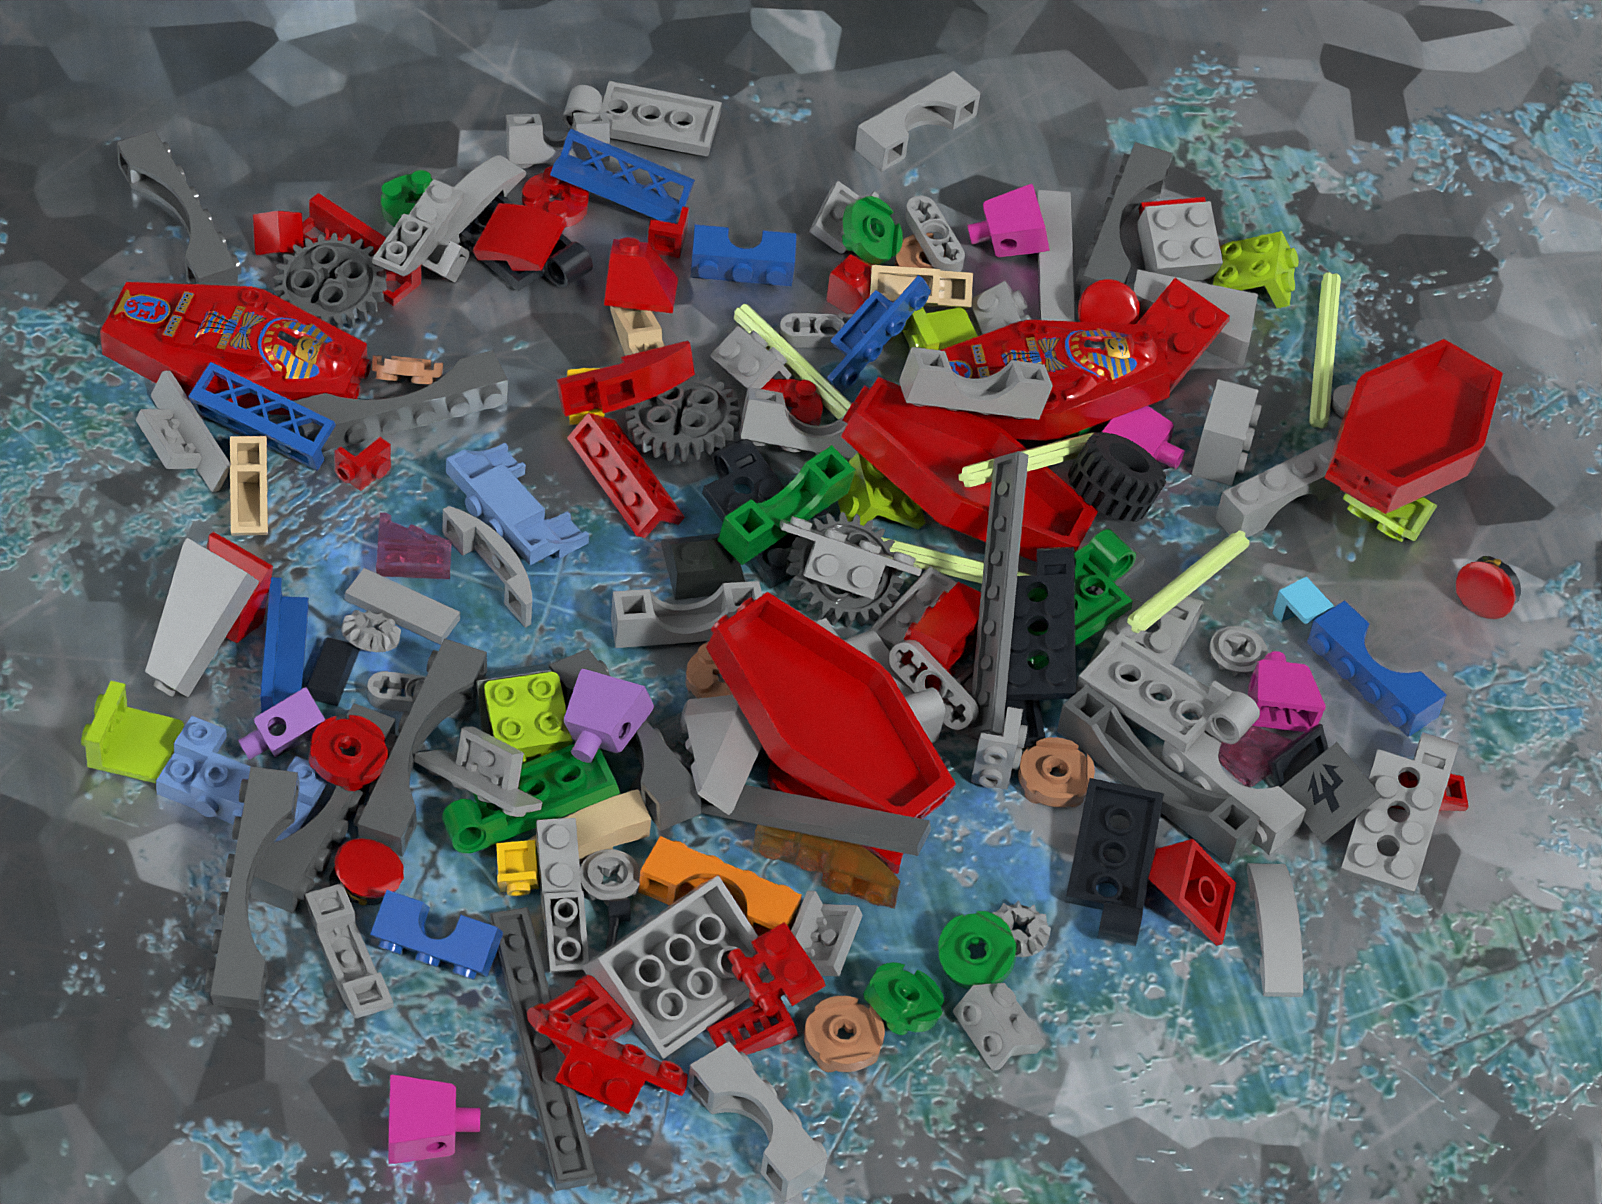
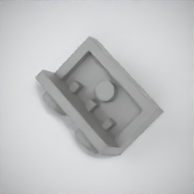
M837 181L831 187L809 232L842 255L847 250L842 242L845 208L852 202L862 199V197ZM873 191L869 196L878 198L879 194Z
M1006 281L972 298L971 305L982 334L1019 321L1032 320L1028 314L1025 315L1023 312L1027 308V304L1019 290L1013 292Z
M737 326L709 355L746 389L748 387L761 389L777 372L786 380L792 376L784 366L787 359L777 349L772 347L768 351L766 349L768 343L753 330L748 334L740 326Z
M1007 708L1002 736L986 733L980 734L971 783L987 788L1008 789L1012 769L1019 770L1022 748H1024L1027 726L1020 725L1023 709Z
M807 891L802 905L798 907L796 920L791 932L821 976L839 977L863 914L858 905L822 904L816 891Z
M1005 983L973 985L953 1010L954 1015L991 1070H999L1010 1056L1037 1054L1046 1044L1037 1031L1035 1023L1026 1015L1017 1002L1014 992Z

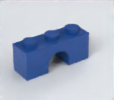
M695 225L690 278L792 287L795 267L796 233L763 231L762 240L758 246L743 249L736 247L730 242L728 238L729 227Z
M386 890L370 933L371 936L380 941L379 948L401 955L403 949L417 953L416 961L436 968L440 961L453 965L452 973L471 980H475L476 974L488 977L504 932L496 926L460 915L457 926L451 935L443 939H431L425 930V921L430 907L422 901Z

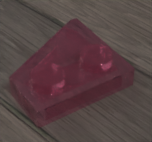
M380 512L376 562L377 574L383 577L450 579L451 541L437 535H430L424 529L412 524L408 528L391 521L390 514Z
M1251 726L1238 742L1234 744L1222 742L1218 754L1219 762L1244 786L1251 788L1271 774L1267 761L1293 742V740L1262 728Z

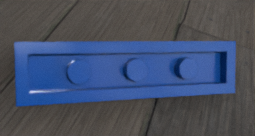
M573 129L569 130L561 155L554 163L550 174L553 177L659 221L675 224L679 221L682 206L686 207L695 182L692 178ZM574 141L585 145L591 157L582 160L570 155ZM606 156L616 158L622 170L614 173L606 170L601 159ZM637 169L648 171L653 182L645 186L637 183L632 171ZM672 181L684 186L680 200L667 195L663 184Z
M210 362L188 396L197 413L244 436H266L267 447L316 471L319 470L325 460L321 449L336 426L333 420L221 366ZM214 375L228 382L230 390L213 394L205 389ZM250 392L257 395L260 405L248 409L238 405L237 396ZM232 398L233 403L230 402V401H228V400H226V399ZM264 399H266V400H268V401H270V402H269V403H264ZM282 407L288 410L291 416V420L275 424L269 421L267 411ZM263 413L264 418L257 414ZM294 413L297 414V415H299V416H301V417H300V418H295ZM313 422L322 426V429L313 442L300 436L298 426ZM294 428L295 433L288 429Z
M271 577L260 695L261 713L303 688L309 597L282 596V578Z

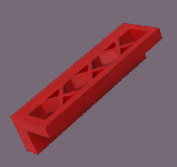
M317 193L309 200V217L302 222L304 247H306V238L310 239L313 243L318 242V238H310L306 235L314 227L325 234V241L330 240L333 233L337 234L338 241H342L349 234L352 244L362 239L364 248L374 247L375 254L386 240L385 236L320 193ZM421 265L405 276L385 269L386 281H397L401 286L394 292L389 289L383 291L384 301L395 306L421 285Z
M588 412L567 439L635 535L646 538L660 521L679 525L685 516L616 420Z

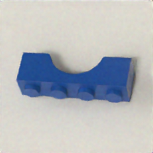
M1344 600L1313 621L1307 643L1317 655L1322 656L1336 669L1340 677L1351 683L1367 702L1372 703L1383 713L1394 727L1399 728L1409 737L1439 717L1447 694L1422 671L1400 673L1378 664L1369 655L1364 642L1370 623Z

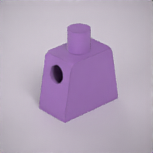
M581 669L564 716V723L572 739L576 741L571 750L572 755L582 762L591 763L599 748L614 753L621 752L654 708L645 686Z
M307 687L256 716L253 721L258 729L238 741L249 760L268 749L271 750L274 757H278L311 739L315 729L320 723L325 721V718ZM278 724L286 726V731L282 735L274 736L271 734L274 726Z

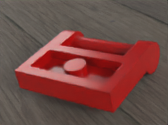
M585 975L578 979L573 988L546 1004L538 1003L527 1011L528 1021L535 1028L541 1009H546L550 1012L553 1010L564 1012L582 1000L590 1001L591 1004L569 1017H571L574 1023L585 1028L595 1027L604 1031L612 1040L628 1032L634 1023L591 975ZM549 1037L566 1056L570 1046Z

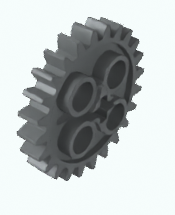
M333 233L331 239L325 241L322 234H319L317 243H313L310 239L306 238L305 248L302 249L294 245L295 255L284 254L285 264H277L276 266L278 275L273 276L275 284L274 293L276 296L336 326L342 331L343 324L346 323L353 329L356 328L355 319L357 318L367 322V310L377 313V302H384L385 300L383 291L387 290L386 270L372 263L375 255L374 247L364 248L362 239L352 244L349 234L342 241H338L336 233Z
M697 373L691 379H687L685 382L660 395L628 406L627 412H625L628 436H633V444H642L643 452L653 449L655 458L666 453L668 461H671L675 455H680L681 460L684 462L690 454H693L699 460L701 458L700 452L703 451L712 456L714 446L722 449L725 447V440H734V432H739V422H741L738 398L733 397V390H724V383L722 381L712 385V377L710 376L700 381Z
M841 512L836 522L830 513L825 516L823 523L817 518L812 522L811 529L825 533L826 528H830L846 534L845 541L859 545L861 539L881 546L880 553L894 556L895 552H890V548L895 543L894 539L883 541L881 538L884 535L885 529L882 528L877 532L872 531V520H869L865 526L860 525L858 514L855 515L851 522L847 521L844 512ZM801 536L795 538L791 545L794 549L787 556V559L793 563H790L786 573L795 575L789 586L793 588L800 587L801 590L796 596V600L807 598L809 603L805 610L808 612L815 607L819 609V620L828 614L831 615V624L835 626L839 618L844 619L847 628H850L855 618L861 626H864L869 617L873 621H877L882 614L881 611L886 613L892 606L891 602H895L900 595L897 590L901 588L904 580L898 576L903 571L885 565L874 599L855 593L852 595L851 592L840 588L838 589L841 594L833 593L828 587L831 585L803 575L814 541Z

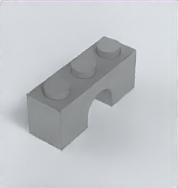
M606 112L573 113V130L610 144V122ZM540 114L506 115V153L508 160L520 168H530L535 164L543 163L553 166L561 155L567 135L559 139L549 138L544 135ZM574 141L570 155L582 160L591 157L585 145ZM610 156L602 158L601 161H610Z

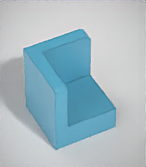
M1306 576L1279 590L1272 614L1281 623L1296 615L1303 623L1307 624L1332 609L1334 605Z

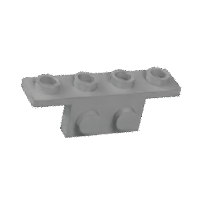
M163 371L151 393V398L158 409H141L136 422L166 469H197L211 492H219L230 472L231 464L172 372Z
M794 516L791 517L790 522L781 519L779 524L781 530L814 541L803 575L822 583L874 599L885 565L916 576L921 574L922 569L914 564L916 558L898 551H895L893 557L880 553L881 546L861 539L859 545L845 541L847 535L842 532L826 528L825 533H821L811 529L813 523Z
M473 726L461 728L457 757L442 749L415 753L414 762L427 768L429 774L442 776L452 781L454 787L471 791L477 795L480 801L493 803L503 808V812L507 815L522 817L526 815V812L541 810V800L518 789L524 752Z

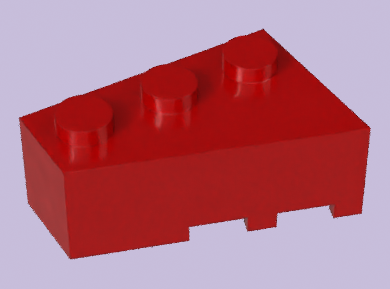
M958 582L949 592L943 591L934 607L928 606L918 623H911L905 634L904 641L915 640L919 642L954 677L955 671L951 670V667L960 657L966 660L976 646L981 592L961 582ZM911 650L904 653L902 660L904 665L914 664L911 660L914 656ZM924 665L918 668L919 671H917L913 675L917 677L922 671L928 669V667ZM928 675L925 679V688L933 687L939 692L942 684L940 678L936 675Z

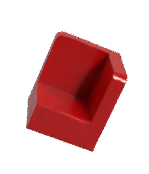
M682 206L677 224L651 219L648 230V244L658 255L675 258L681 257L688 226L689 207Z
M272 211L253 214L256 255L294 254V245L302 249L304 248L301 212Z

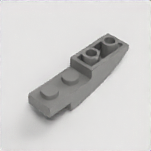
M433 179L409 215H402L374 255L372 263L402 276L408 275L417 269L446 235L449 221L464 200V191Z
M576 818L537 820L538 875L549 972L582 971L583 968L581 966L589 961L584 894L581 888Z

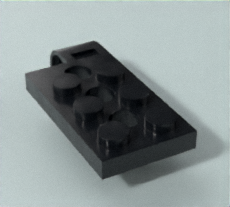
M498 194L459 234L461 244L473 254V248L486 225L479 222H489L499 203L514 204L506 196L503 197ZM563 234L558 239L542 271H512L507 260H482L517 291L543 275L559 288H565L589 273L593 268L591 256L585 247L578 242L570 241Z
M741 439L713 452L712 464L720 479L705 485L702 494L723 522L725 516L752 499L755 503L765 502L785 487L755 445L749 439ZM744 484L751 489V493H738L733 486ZM789 533L782 539L788 541L791 546L795 538L800 536ZM773 544L750 560L769 589L795 577V575L786 573L790 563H793L787 559L790 551L794 549L792 546L782 549Z
M1074 547L1037 548V575L1017 576L1006 701L1070 699L1076 694ZM1035 588H1042L1048 593L1047 597L1040 602L1031 601L1027 595ZM1034 622H1043L1048 626V630L1043 635L1035 636L1028 632V627ZM1037 655L1044 656L1049 660V663L1041 670L1032 669L1028 665L1032 657Z
M1089 778L1065 902L1102 910L1098 939L1136 946L1164 793ZM1115 815H1121L1128 819L1130 826L1125 829H1117L1111 825L1109 819ZM1107 849H1116L1121 852L1124 859L1118 863H1111L1104 858L1103 852ZM1100 883H1110L1116 888L1117 893L1112 897H1104L1098 893L1096 886Z

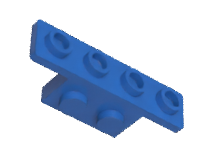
M918 275L894 303L875 290L830 340L832 345L846 356L827 377L830 384L840 393L856 383L860 372L865 366L879 357L883 346L890 338L898 335L903 330L906 320L914 311L920 310L926 304L931 290L925 279Z

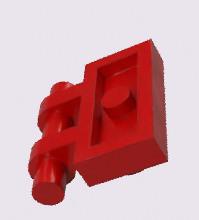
M785 922L751 941L756 955L746 957L740 948H736L728 954V959L733 965V974L738 981L745 983L750 991L749 998L756 1007L763 1010L766 1016H772L779 1011V1005L775 1000L785 995L791 1006H794L826 986L823 977ZM768 970L774 980L769 983H763L758 974Z

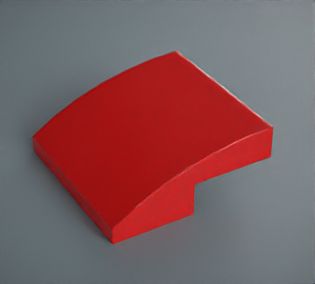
M499 203L474 246L473 252L477 260H507L512 271H542L567 222L561 216L538 208Z

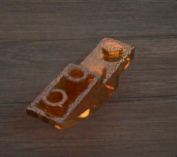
M757 824L753 852L759 853L767 859H778L797 865L806 871L823 873L821 886L837 894H848L867 900L873 905L887 906L895 909L901 881L882 861L860 844Z

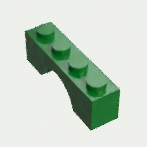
M832 445L807 461L796 477L774 497L762 503H755L751 499L725 516L718 541L741 565L745 564L789 534V532L781 530L779 527L781 519L790 522L791 517L794 516L808 521L849 492L856 469Z

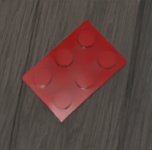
M1174 278L1137 322L1136 325H1155L1159 339L1164 338L1166 341L1168 352L1166 361L1173 363L1175 371V382L1170 383V393L1230 321V315L1177 278Z

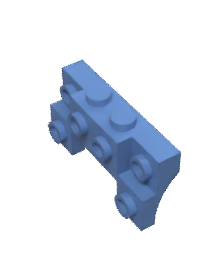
M506 443L484 451L464 449L446 458V473L467 495L465 505L468 512L496 531L529 565L553 553L560 559L589 543V534L586 531L582 533L571 521V514L568 511L557 517L544 520L545 509L517 479L525 475L526 465L523 462L518 463L508 452V445Z
M191 716L174 742V754L156 780L157 795L193 808L206 817H216L233 825L235 816L242 817L244 803L239 802V790L242 779L249 778L251 766L217 754L227 738L226 729ZM295 756L286 770L298 772L300 781L295 820L275 841L287 838L310 822L318 800L328 783L310 766L309 761Z

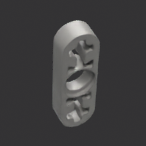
M926 196L910 198L906 205L905 221L933 268L940 269V271L961 272L965 258L964 249L936 203ZM929 232H937L940 233L943 236V238L931 239L926 234Z
M787 314L780 322L779 335L793 348H835L830 342L835 335H826L821 329L832 327L839 331L853 314ZM811 328L814 329V333H810Z
M905 640L891 649L889 654L891 668L915 693L926 690L925 679L928 675L932 674L939 677L942 682V691L940 692L942 699L950 692L954 694V696L948 699L949 701L944 703L945 717L943 723L954 730H961L976 720L978 716L976 701L919 642ZM911 650L914 654L911 659L914 664L904 665L901 661L904 658L902 652L905 653ZM924 665L928 667V669L922 671L917 677L913 675L914 673L919 671L918 668ZM962 704L966 708L963 712L965 718L962 716L956 719L953 715L956 710L954 706L957 707Z
M388 671L377 672L368 680V701L378 709L410 712L414 704L412 693L418 681H425L426 676ZM382 687H387V688H389V689L387 690V693H385V694L380 693L381 690H382ZM401 689H405V697L400 696ZM476 698L474 702L458 709L448 717L462 719L472 715L476 709Z

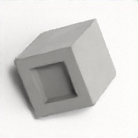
M443 238L421 266L456 283L471 252Z

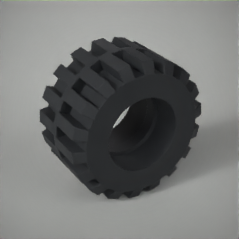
M1107 432L1094 433L1089 437L1068 472L1071 486L1079 496L1085 499L1086 503L1109 517L1125 522H1137L1143 519L1166 484V474L1162 470L1163 468L1149 452L1127 438Z

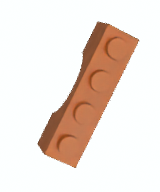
M662 836L657 840L640 870L638 892L668 905L673 904L700 884L719 875L758 937L783 922L791 930L801 903L802 894L793 891L786 885L775 884L759 877L752 871L741 870L724 863L716 856L705 855L688 848L682 842L671 841Z

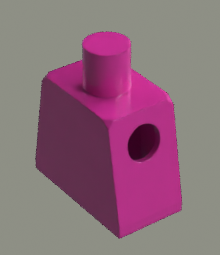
M1033 184L1020 187L983 203V210L986 220L967 225L971 244L991 240L995 256L997 257L1050 251L1045 224Z
M1149 406L1112 418L1102 431L1109 434L1113 433L1135 442L1149 452L1157 462H1161L1173 469H1177L1185 453V450L1170 444L1174 424Z
M1279 651L1270 652L1264 659L1257 662L1249 681L1248 696L1257 704L1260 716L1252 726L1306 732L1311 727L1319 724L1326 706L1310 668L1305 664L1287 662L1286 656Z
M390 1075L388 1164L451 1156L455 1153V1132H480V1107H456L455 1085L413 1077Z

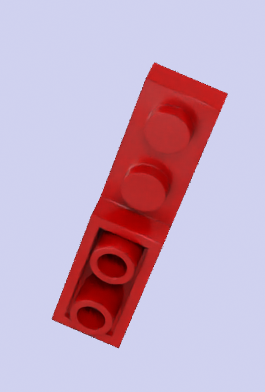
M687 340L621 357L622 363L556 379L563 414L566 417L598 408L604 414L643 402L678 386L695 375L690 342Z

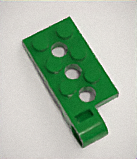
M1111 529L1099 532L1092 538L1089 544L1075 552L1076 646L1132 609L1133 600L1114 581L1130 570L1136 560V553ZM1090 586H1096L1104 592L1099 595H1091L1085 589ZM1035 588L1028 593L1027 597L1031 601L1040 602L1047 597L1048 593L1042 588ZM1034 622V623H1037V624H1044V625H1046V624L1043 623V622ZM1028 627V632L1032 635L1040 636L1046 633V631L1035 632ZM1037 655L1029 660L1028 665L1032 669L1041 670L1048 665L1049 660L1044 656Z
M572 744L522 764L518 789L527 794L542 790L540 794L533 796L542 801L541 810L526 812L525 816H510L505 814L503 809L495 811L493 809L497 805L480 801L474 793L472 794L476 802L470 799H460L452 802L443 811L442 821L453 847L461 853H474L536 828L537 820L558 819L620 794L617 782L601 749L597 750L591 763L582 762L575 758L571 753L574 746ZM571 776H578L573 781L564 782L565 779Z

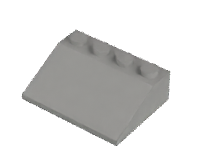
M718 875L691 890L581 967L587 975L593 976L633 1020L634 1023L630 1029L660 1060H663L749 999L750 991L745 983L738 981L733 974V965L728 959V954L732 950L740 948L746 957L756 955L751 941L758 938V935ZM768 970L758 974L763 983H769L774 980Z

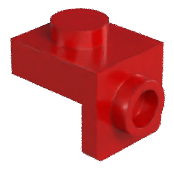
M379 437L357 456L352 455L340 446L334 451L335 473L343 482L350 483L360 491L364 490L377 478L384 477L391 468V444Z

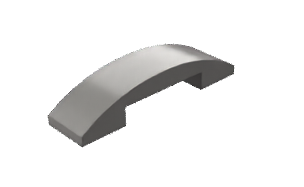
M497 155L467 174L455 186V188L464 191V200L449 221L448 231L444 239L459 245L461 243L459 234L498 194L505 197L526 176V171L503 156Z
M451 506L444 508L443 534L462 555L473 550L477 551L505 584L504 604L525 628L530 626L532 618V590L527 572L517 554L496 531L481 520Z
M1248 863L1247 875L1250 898L1255 899L1262 951L1259 966L1263 996L1302 997L1303 956L1297 902L1289 871L1285 864Z
M340 883L306 893L305 901L323 955L334 982L353 1017L356 1019L393 1008L394 1002L381 972L377 973L356 925L355 911L343 884Z

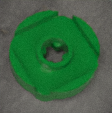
M417 170L412 174L399 176L382 185L381 213L391 226L395 227L403 214L409 215L415 204L408 202L418 201L433 180L431 174L424 170Z
M866 196L847 205L843 214L844 234L842 235V242L848 251H854L861 259L874 265H881L898 254L903 243V233L900 223L895 225L890 217L894 213L890 206L874 196Z
M976 911V913L965 916L961 914L953 918L944 927L938 941L939 960L946 976L953 983L970 990L973 985L1003 982L1014 968L1017 946L1010 927L1003 919L990 912ZM980 942L985 943L984 951L986 956L983 958L978 957L976 960L971 959V952L967 949L970 944L977 946Z
M892 962L879 966L871 977L863 996L877 1014L887 1021V1027L898 1035H905L908 1031L925 1032L933 1028L942 1015L943 1010L941 1011V1006L944 1003L943 994L937 984L918 969L915 974L903 970L905 964Z

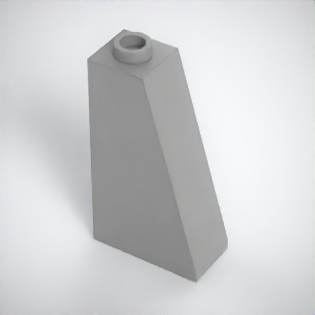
M1137 270L1135 283L1128 282L1127 285L1135 292L1140 303L1138 321L1171 281L1177 277ZM1177 278L1230 315V321L1205 351L1244 366L1258 294Z
M186 538L183 543L145 670L146 673L156 678L153 686L171 697L174 696L176 691L186 697L190 696L260 582L244 570L189 538Z

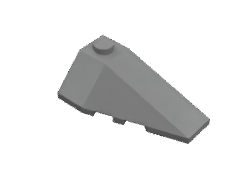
M733 695L690 699L684 705L680 725L681 729L689 734L685 745L687 751L693 753L695 762L691 765L697 794L727 815H730L736 806L762 745Z

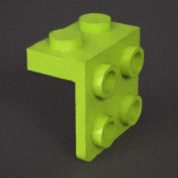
M1282 231L1231 241L1220 246L1223 264L1214 276L1213 285L1240 291L1265 286L1277 309L1290 306L1291 292L1295 290L1294 271L1298 267L1299 260L1296 250L1290 248Z
M922 307L920 310L914 311L906 320L902 330L910 350L911 347L941 350L978 336L963 308H953L926 314Z
M857 453L849 461L856 471L849 492L838 500L840 513H845L848 522H851L855 515L858 514L860 525L863 526L877 515L915 529H920L925 524L922 508L860 453Z
M1347 493L1342 498L1350 503L1347 508L1348 511L1372 524L1376 519L1380 522L1376 527L1377 529L1400 542L1405 537L1415 541L1438 506L1425 497H1421L1384 514L1374 507H1368Z
M546 672L491 680L485 684L484 694L493 737L524 752L522 764L572 745V737L564 723L566 707L560 678L557 673Z
M111 680L105 694H99L94 708L95 717L92 724L87 723L83 729L81 745L86 748L87 767L156 783L157 778L174 754V742L183 730L184 723L180 719L127 707L126 684Z

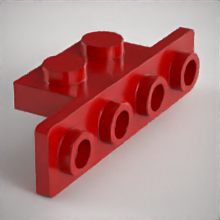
M541 1009L535 1030L570 1046L556 1074V1082L629 1114L645 1081L676 1095L683 1096L687 1086L688 1074L683 1072L682 1068L677 1064L667 1060L660 1062L647 1056L645 1051L636 1045H623L610 1039L607 1033L598 1028H585L574 1023L571 1017L561 1011L553 1010L550 1012L546 1009Z

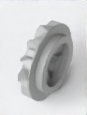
M370 609L365 613L354 610L351 615H345L341 626V632L345 639L365 651H390L396 648L400 641L401 629L395 626V620L384 618L383 613H372Z
M1229 626L1220 629L1213 635L1209 646L1211 661L1219 664L1220 671L1224 669L1232 671L1234 677L1238 673H1244L1249 677L1254 671L1257 662L1264 659L1268 654L1267 645L1262 637L1253 630L1241 626ZM1246 647L1244 655L1231 656L1232 650L1236 652Z
M614 849L600 850L589 855L583 861L580 867L581 888L589 893L592 901L600 899L608 906L609 902L613 899H624L631 895H636L640 885L641 869L636 860L625 852ZM618 871L617 883L610 881L608 884L605 883L603 885V875L609 877Z
M1018 900L1014 905L1008 906L1003 903L998 911L992 912V914L1003 919L1010 927L1017 946L1016 957L1033 956L1042 951L1047 945L1051 927L1047 924L1046 914L1037 912L1035 905L1031 907L1023 906ZM1017 922L1020 926L1026 924V932L1023 933L1020 929L1013 931V923Z

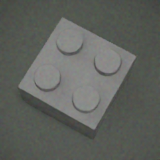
M1211 201L1145 207L1137 221L1145 270L1192 281L1213 279L1223 261Z
M1217 380L1191 475L1232 486L1236 472L1243 474L1248 453L1242 452V449L1250 450L1255 429L1249 427V424L1256 426L1261 410V405L1255 404L1259 390Z

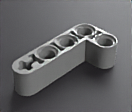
M870 630L843 639L880 663L891 674L931 743L937 742L945 717V706L939 692L932 687L915 693L891 668L889 663L890 652L875 631Z

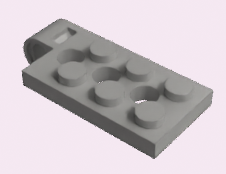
M609 81L603 102L602 96L595 88L587 85L574 87L566 104L563 121L567 127L572 129L573 113L606 112L610 122V138L708 157L720 117L722 102ZM613 109H622V110H624L625 112L615 113V112H613V111H611V110H613ZM646 115H653V116H656L657 118H656V119H647V118H645V116H646ZM685 121L688 122L689 125H678L677 122Z
M1188 595L1155 622L1160 628L1158 631L1146 632L1141 630L1139 633L1131 631L1132 626L1127 623V619L1130 614L1144 603L1129 597L1133 600L1132 609L1108 625L1089 662L1090 664L1119 633H1122L1173 665L1179 651H1182L1188 637L1198 622L1204 602ZM1131 674L1120 675L1121 678H1124L1129 682H1135L1138 680L1135 676ZM1076 686V693L1082 688ZM1151 694V696L1155 699L1157 694ZM1121 714L1128 726L1137 730L1140 729L1141 725Z
M1119 633L1078 676L1077 686L1083 688L1088 684L1114 704L1121 714L1183 753L1188 750L1204 731L1224 743L1234 744L1239 741L1260 716L1257 704L1248 695L1242 692H1233L1215 680L1209 688L1122 633ZM1131 674L1138 680L1128 682L1122 679L1120 675ZM1161 693L1168 698V700L1158 701L1151 696V694L1154 695ZM1191 712L1196 714L1199 719L1188 720L1182 714Z
M1422 732L1413 760L1383 750H1377L1368 780L1380 793L1381 797L1357 815L1340 869L1341 874L1410 896L1414 895L1459 743ZM1402 772H1411L1416 775L1418 785L1414 788H1406L1399 783L1398 775ZM1394 805L1403 807L1408 813V819L1403 822L1393 821L1388 816V808ZM1384 839L1391 840L1396 844L1398 853L1390 857L1384 856L1378 851L1377 843Z

